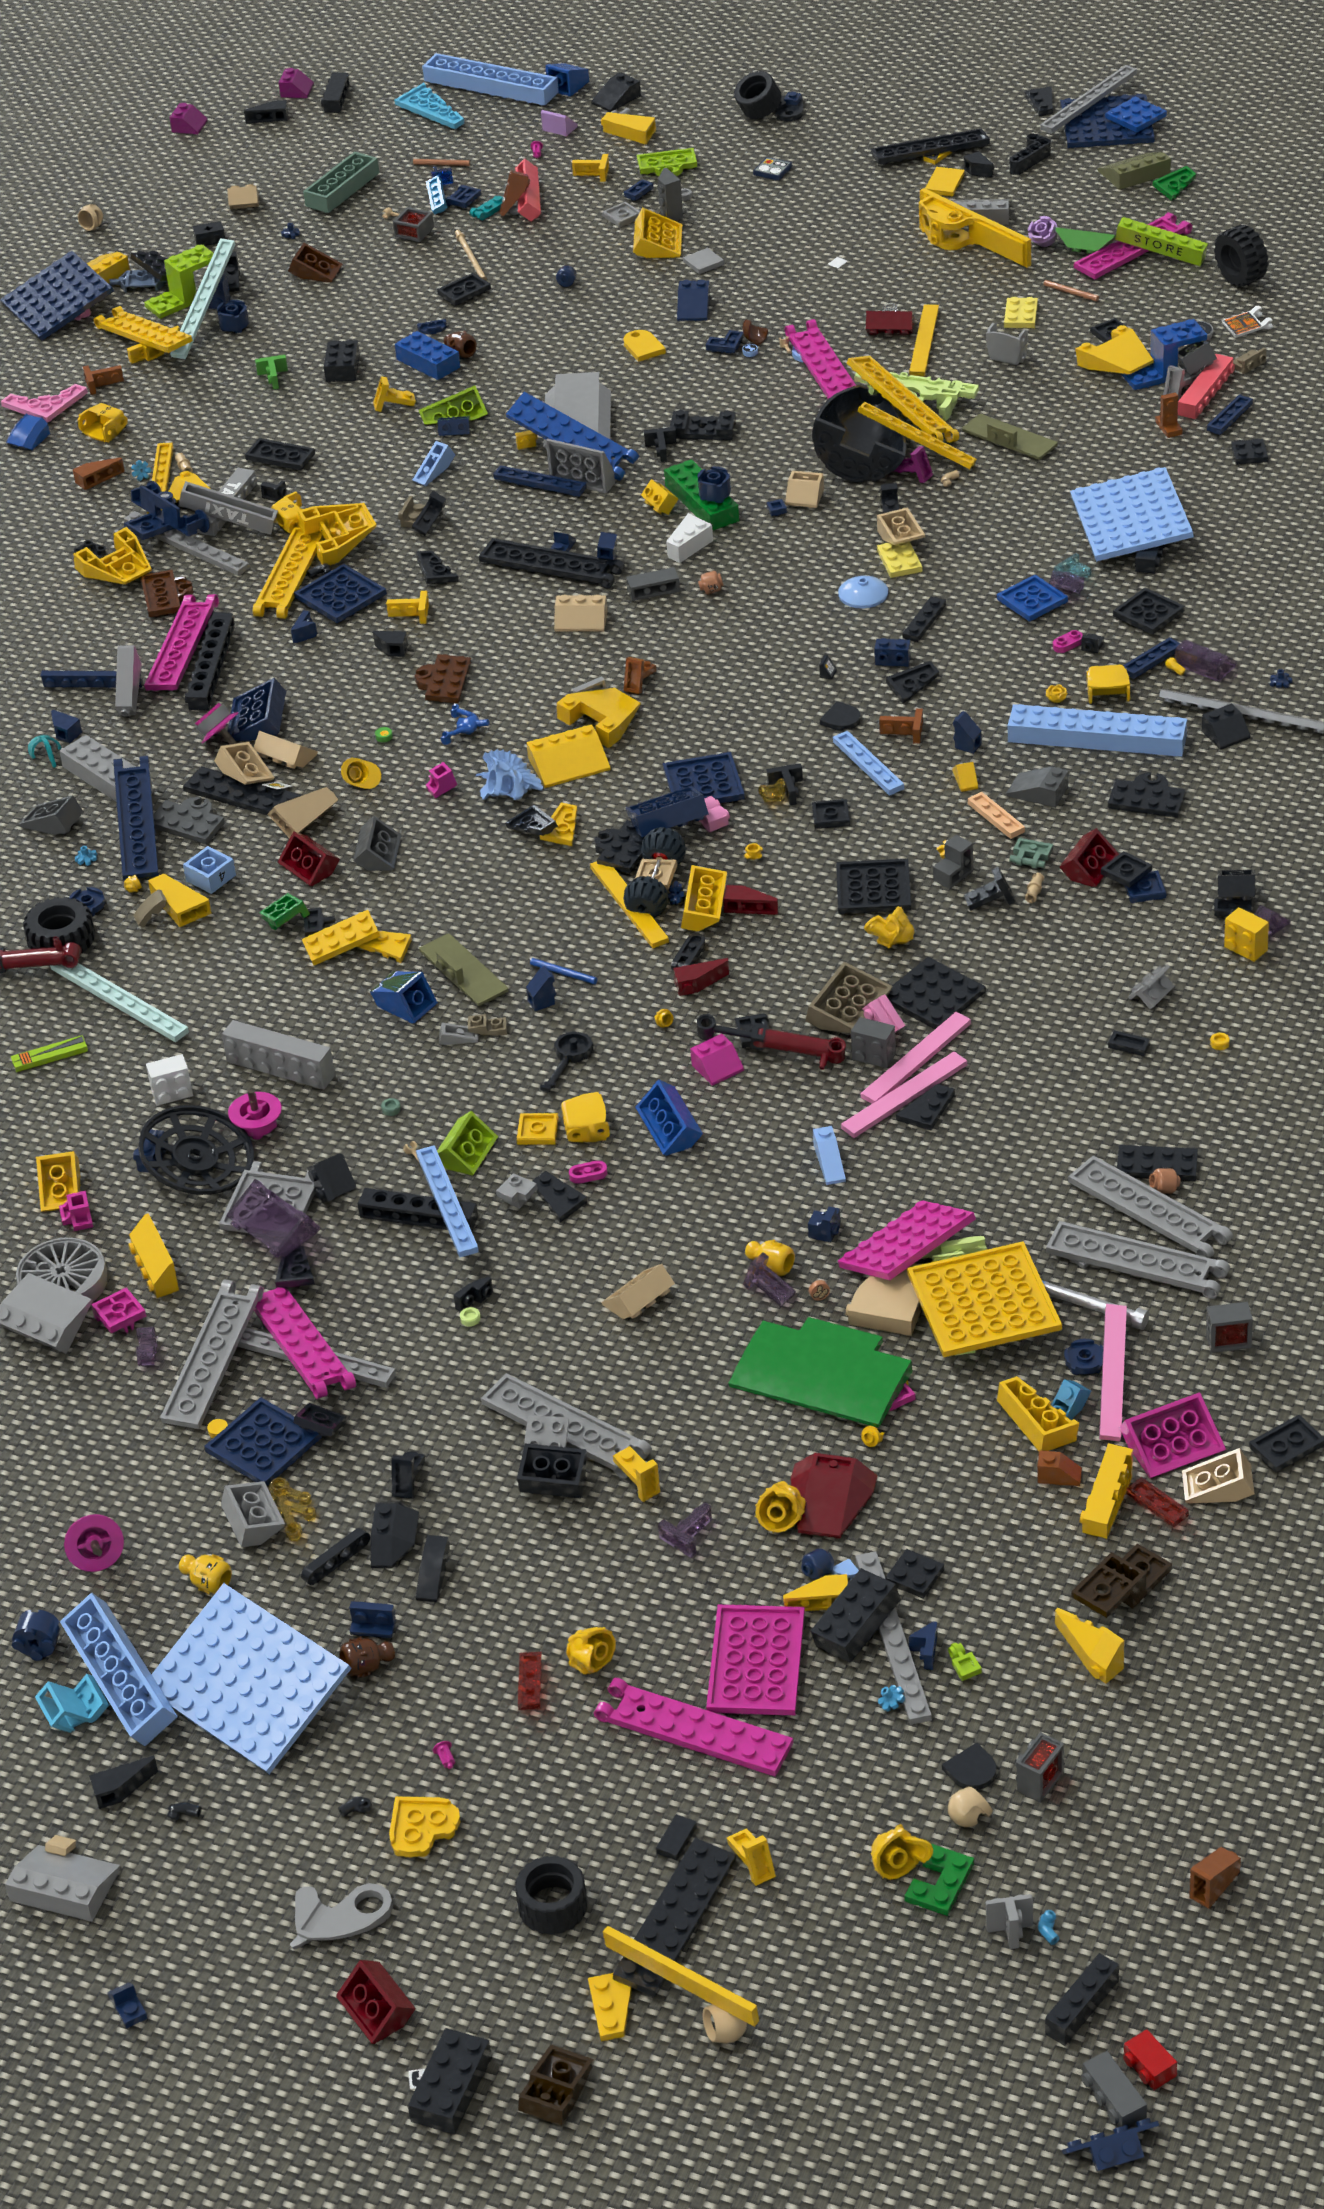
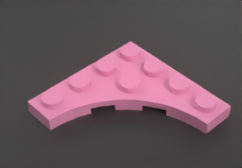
M74 384L60 391V395L51 397L50 395L38 396V399H28L25 396L10 394L1 400V405L21 414L27 413L31 416L42 417L48 423L81 399L88 391L86 387Z

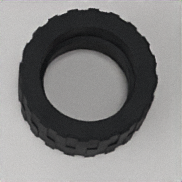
M755 71L744 76L734 90L735 100L745 116L750 119H761L773 113L779 106L782 98L781 91L768 72Z
M543 1856L527 1863L520 1870L515 1881V1891L519 1915L525 1925L538 1933L554 1935L571 1930L576 1924L581 1922L582 1917L586 1913L587 1896L584 1876L581 1869L577 1867V1864L565 1857ZM549 1887H560L570 1891L568 1896L554 1903H542L533 1899L536 1893Z

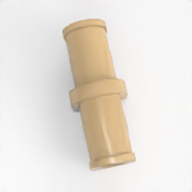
M183 453L176 454L175 460L179 469L183 472L189 471L192 473L193 469L190 467V462L185 458V455Z
M1041 873L1033 874L1032 880L1027 886L1028 891L1025 895V900L1028 903L1035 902L1037 895L1042 890L1041 885L1044 881V876Z

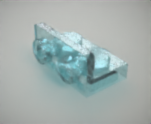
M1077 553L1054 566V581L1066 588H1070L1091 574V568L1079 562V554Z

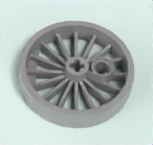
M58 1238L37 1245L24 1255L16 1271L17 1285L30 1273L66 1289H69V1286L72 1285L77 1289L76 1293L92 1299L93 1302L104 1291L108 1279L106 1262L101 1251L94 1244L78 1238ZM62 1255L61 1264L59 1263L57 1256ZM52 1257H54V1260H55V1263H56V1264H54V1263H53L51 1260H49V1259L52 1258Z

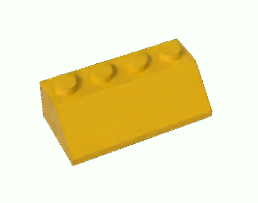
M691 866L681 922L682 929L699 932L719 922L727 876L726 871Z
M147 1213L129 1234L131 1243L128 1244L131 1254L136 1255L134 1259L137 1267L141 1266L140 1271L143 1279L148 1280L146 1282L149 1291H153L156 1298H160L179 1291L174 1263L149 1213Z

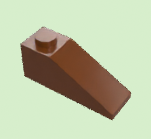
M510 170L499 212L501 216L508 212L525 192L526 187H529L530 179H528L529 176L527 174Z
M121 457L85 463L73 469L75 483L84 490L125 472Z

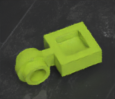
M955 1642L951 1644L948 1652L952 1659V1666L961 1681L982 1673V1668L972 1652L966 1654L961 1643L957 1644Z

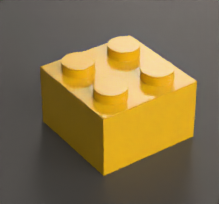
M1238 907L1225 918L1224 947L1255 962L1268 951L1269 922Z

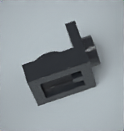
M281 481L278 485L263 482L260 485L263 499L277 502L287 494L285 481Z
M1089 633L1088 635H1083L1081 638V650L1098 654L1104 643V636Z

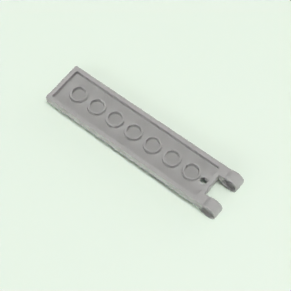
M1095 1156L1089 1158L1068 1176L1069 1183L1190 1249L1196 1255L1211 1258L1214 1255L1212 1246L1205 1243L1212 1235L1221 1245L1227 1244L1233 1238L1229 1228L1217 1224Z
M1059 1221L1046 1246V1253L1199 1291L1209 1299L1216 1298L1221 1288L1216 1281L1206 1280L1209 1271L1217 1278H1225L1230 1270V1265L1224 1260H1215Z
M226 1279L222 1281L220 1290L161 1414L160 1419L162 1423L200 1429L256 1304L263 1297V1286L251 1284L247 1296L234 1294L236 1290L235 1281Z
M507 1373L481 1397L483 1405L525 1426L527 1425L528 1415L567 1417L569 1419L566 1447L586 1449L588 1458L614 1470L622 1479H626L628 1476L613 1462V1455L616 1454V1451L620 1452L630 1446L642 1459H645L652 1452V1447L645 1440H640Z

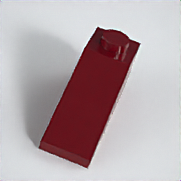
M742 885L725 886L723 897L724 913L778 915V898Z
M728 958L673 968L674 982L679 996L698 993L729 975Z

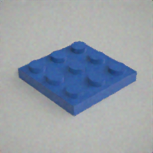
M1133 97L1105 113L1106 119L1135 132H1139L1167 116L1166 110L1138 97Z
M1033 575L998 593L997 600L1030 622L1067 603L1068 596L1037 575Z

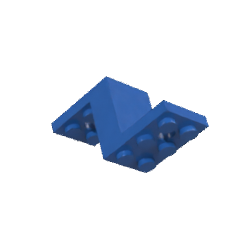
M1194 319L1152 329L1150 355L1154 363L1132 374L1121 373V375L1133 390L1166 383L1168 367H1178V347L1207 340V333Z

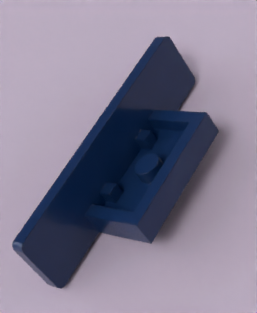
M1150 2118L1136 2122L1137 2127L1129 2130L1127 2125L1113 2129L1114 2134L1105 2136L1104 2132L1091 2135V2141L1082 2143L1081 2139L1068 2142V2148L1063 2149L1062 2152L1064 2155L1089 2147L1096 2171L1144 2157L1137 2132L1160 2125L1158 2121L1151 2123Z

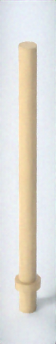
M456 230V239L460 241L478 276L487 280L465 240V235L460 230Z

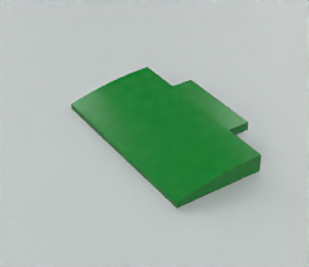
M808 1317L800 1330L762 1321L736 1366L729 1381V1387L879 1428L892 1407V1403L897 1399L904 1384L913 1372L912 1360L879 1352L878 1350L883 1343L882 1336Z

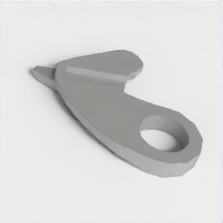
M364 1884L356 1887L345 1899L331 1908L321 1903L314 1887L300 1888L295 1895L297 1936L290 1943L291 1947L297 1949L312 1940L341 1939L370 1931L384 1923L391 1915L393 1904L389 1891L378 1884ZM374 1897L383 1902L382 1907L373 1913H361L356 1909L357 1904L365 1898Z

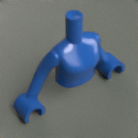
M454 704L450 711L452 717L456 718L462 714L467 716V718H459L457 729L451 732L444 731L440 739L443 745L451 743V736L459 733L471 735L477 727L489 726V719L479 720L476 714L460 709L458 704Z

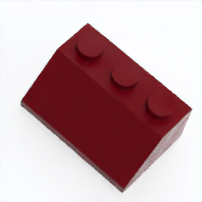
M866 311V331L871 335H878V333H884L885 335H893L894 333L909 335V333H913L915 317L912 311Z
M1096 828L1081 837L1059 868L1071 881L1096 887L1104 877L1101 875V868L1117 857L1119 853Z
M293 831L278 863L310 886H314L333 874L340 859L310 837Z
M359 1960L336 1994L337 1999L372 2044L378 2043L403 2028L416 2009L379 1961Z

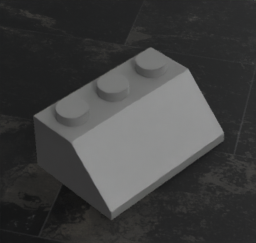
M264 1481L227 1485L224 1487L221 1506L241 1547L261 1545L284 1528L285 1523Z

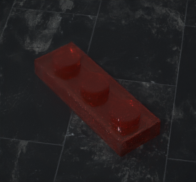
M1142 1477L1127 1488V1495L1173 1527H1176L1189 1516L1188 1509Z
M525 1652L519 1655L518 1710L541 1709L542 1652Z

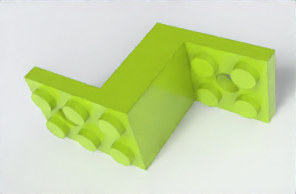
M201 244L164 260L169 292H164L162 295L145 301V308L161 319L191 306L196 295L193 271L208 266L214 253Z

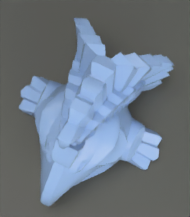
M496 749L495 751L491 750L489 753H484L483 759L487 763L489 772L476 774V776H482L487 779L486 784L480 790L483 800L489 795H505L512 797L513 800H519L527 793L528 789L543 790L541 780L536 778L535 774L530 773L531 770L527 769V763H523L522 758H518L516 754H511L510 751L505 752L504 749L501 751Z

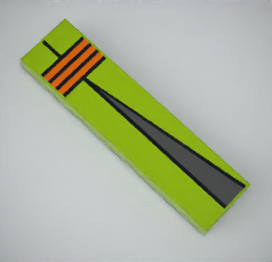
M81 1035L13 1055L11 1060L15 1071L20 1072L87 1052L88 1048Z

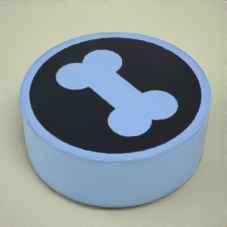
M747 344L742 348L743 355L746 357H754L758 354V347L755 344Z

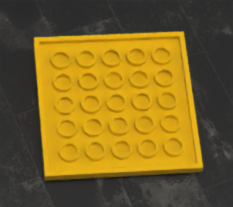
M1024 1241L907 1268V1274L943 1358L1062 1330V1323Z

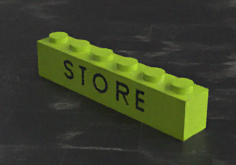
M1122 217L1117 226L1115 238L1117 241L1197 266L1202 265L1208 243L1125 217Z

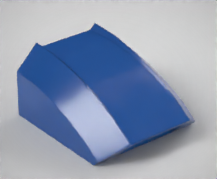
M26 413L14 426L6 443L33 450L50 435L48 423L42 417L39 418Z

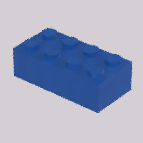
M418 331L395 343L397 360L436 380H440L460 368L458 351Z

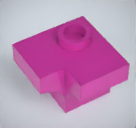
M444 762L429 770L430 781L426 784V788L435 798L457 786L452 770Z
M86 1191L66 1195L67 1201L59 1206L63 1226L73 1224L74 1231L92 1228L93 1223Z

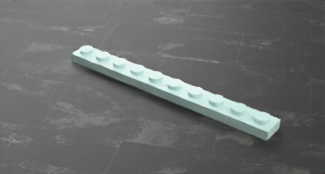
M220 238L180 332L191 335L193 341L235 247L233 240ZM193 341L170 353L171 357L186 359Z
M79 963L74 968H67L63 965L50 966L51 970L174 1042H177L189 1033L188 1027Z

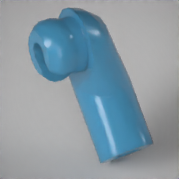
M1046 1910L1040 1917L1038 1931L1051 1945H1054L1059 1940V1936L1053 1930L1056 1914L1052 1910Z

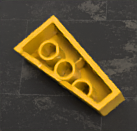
M1016 1376L999 1382L998 1403L1038 1451H1050L1077 1441L1079 1422L1075 1419L1070 1420L1066 1417V1413L1063 1410L1054 1408L1050 1405L1051 1401L1045 1397L1038 1396L1036 1390Z
M1108 1443L1091 1495L1087 1498L1086 1509L1080 1515L1082 1533L1108 1538L1132 1480L1133 1449Z

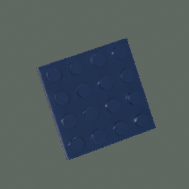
M345 564L294 592L297 600L335 623L343 621L387 594L386 588Z
M731 752L662 763L670 793L693 786L703 794L704 798L712 796L720 804L745 799L743 787Z
M260 1397L207 1443L204 1448L206 1453L255 1482L264 1481L266 1486H268L318 1442L322 1436L316 1431L300 1428L299 1425L293 1423L294 1416Z

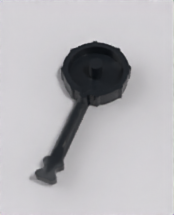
M572 1031L562 1034L557 1038L554 1043V1051L561 1062L549 1080L545 1081L544 1085H540V1090L551 1092V1089L555 1088L556 1081L569 1062L575 1063L588 1059L594 1050L593 1042L588 1034Z

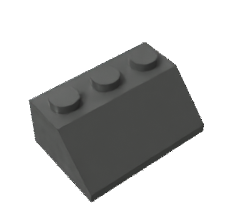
M663 168L658 178L657 186L659 192L658 202L660 205L659 214L678 221L683 219L681 180L667 168Z
M373 816L360 829L353 861L367 871H392L395 867L401 834Z

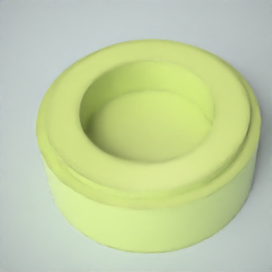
M468 1307L461 1311L460 1320L464 1326L471 1327L480 1322L481 1318L478 1309Z

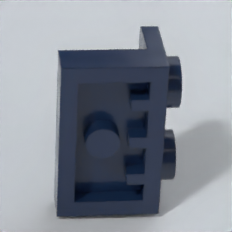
M470 416L445 417L437 420L439 436L470 433Z
M351 1601L349 1607L352 1620L350 1627L351 1635L392 1638L396 1625L393 1604Z

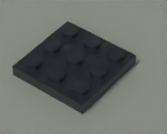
M1143 588L1114 609L1113 616L1153 635L1185 612V606L1148 588Z

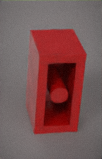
M1148 2029L1124 2043L1123 2059L1130 2068L1133 2067L1144 2084H1148L1153 2090H1156L1177 2076V2061Z

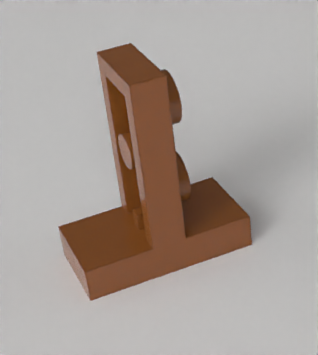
M89 365L83 366L84 377L90 395L96 394L95 387L124 381L121 365L90 371Z
M1176 392L1161 396L1160 415L1155 416V422L1167 438L1182 435V428L1178 424V395Z
M627 657L623 691L636 694L642 693L643 679L656 672L657 665L643 659Z
M916 708L915 717L880 716V734L913 735V744H920L923 727V709Z

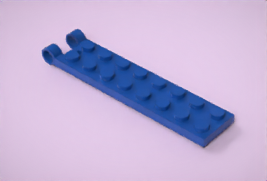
M523 392L506 413L508 419L544 439L604 451L614 470V478L618 481L626 474L621 467L617 466L624 458L629 463L634 464L639 458L638 453L633 449H626L526 392Z

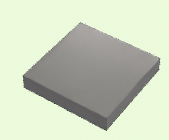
M623 202L603 211L602 217L620 228L636 221L640 211L627 202Z
M709 248L683 257V262L698 274L724 265V260Z

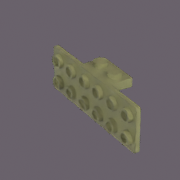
M978 414L962 427L963 432L1039 460L1058 445L1057 441L983 414Z
M450 933L419 947V951L477 1006H481L509 991L508 987Z

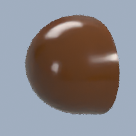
M744 320L742 331L745 338L756 345L763 343L767 337L768 329L754 326L750 320Z

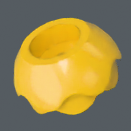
M1060 684L1056 686L1050 685L1046 690V696L1051 702L1060 703L1067 697V690Z

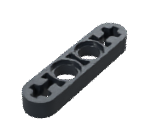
M363 1528L355 1529L309 1563L303 1569L301 1578L309 1585L318 1583L367 1546L370 1541V1534Z

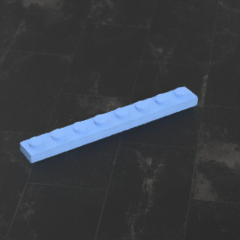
M435 1145L416 1150L421 1168L459 1257L478 1253L477 1243Z

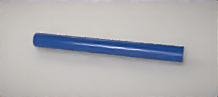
M535 958L530 960V965L539 968L545 966L549 971L594 985L598 980L597 977Z

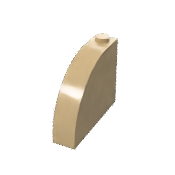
M912 1264L910 1267L918 1266V1265H922V1264ZM907 1269L891 1280L874 1276L867 1278L855 1292L851 1304H848L846 1307L849 1325L912 1336L922 1306L909 1279Z

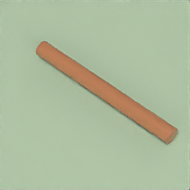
M413 159V164L470 166V160Z
M1044 281V286L1096 302L1099 300L1098 295L1052 281Z

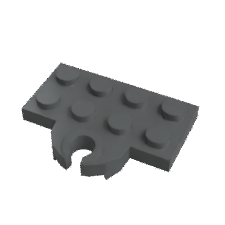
M191 797L184 800L181 804L165 800L153 814L156 830L206 845L225 823V819L222 816L213 814L212 804L207 798L200 805L202 803L201 797Z

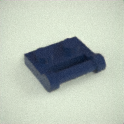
M460 185L456 192L445 198L446 205L467 208L482 195L481 189Z

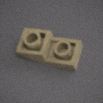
M158 889L152 893L136 910L133 916L138 926L145 927L151 919L152 913L159 915L162 908L165 907L167 900L162 890Z
M486 1014L468 1016V1032L491 1036L507 1035L506 1017L487 1019Z

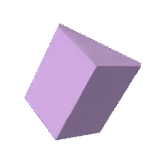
M545 110L541 111L543 131L568 136L578 126L577 123L565 115Z

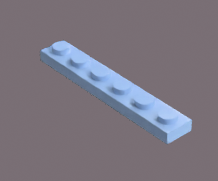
M846 731L833 737V743L889 796L904 790V783L850 732Z

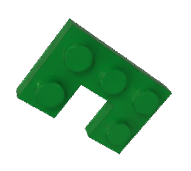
M931 1844L933 1855L927 1862L923 1863V1867L940 1872L941 1875L936 1885L913 1878L904 1898L905 1902L948 1916L974 1865V1858Z

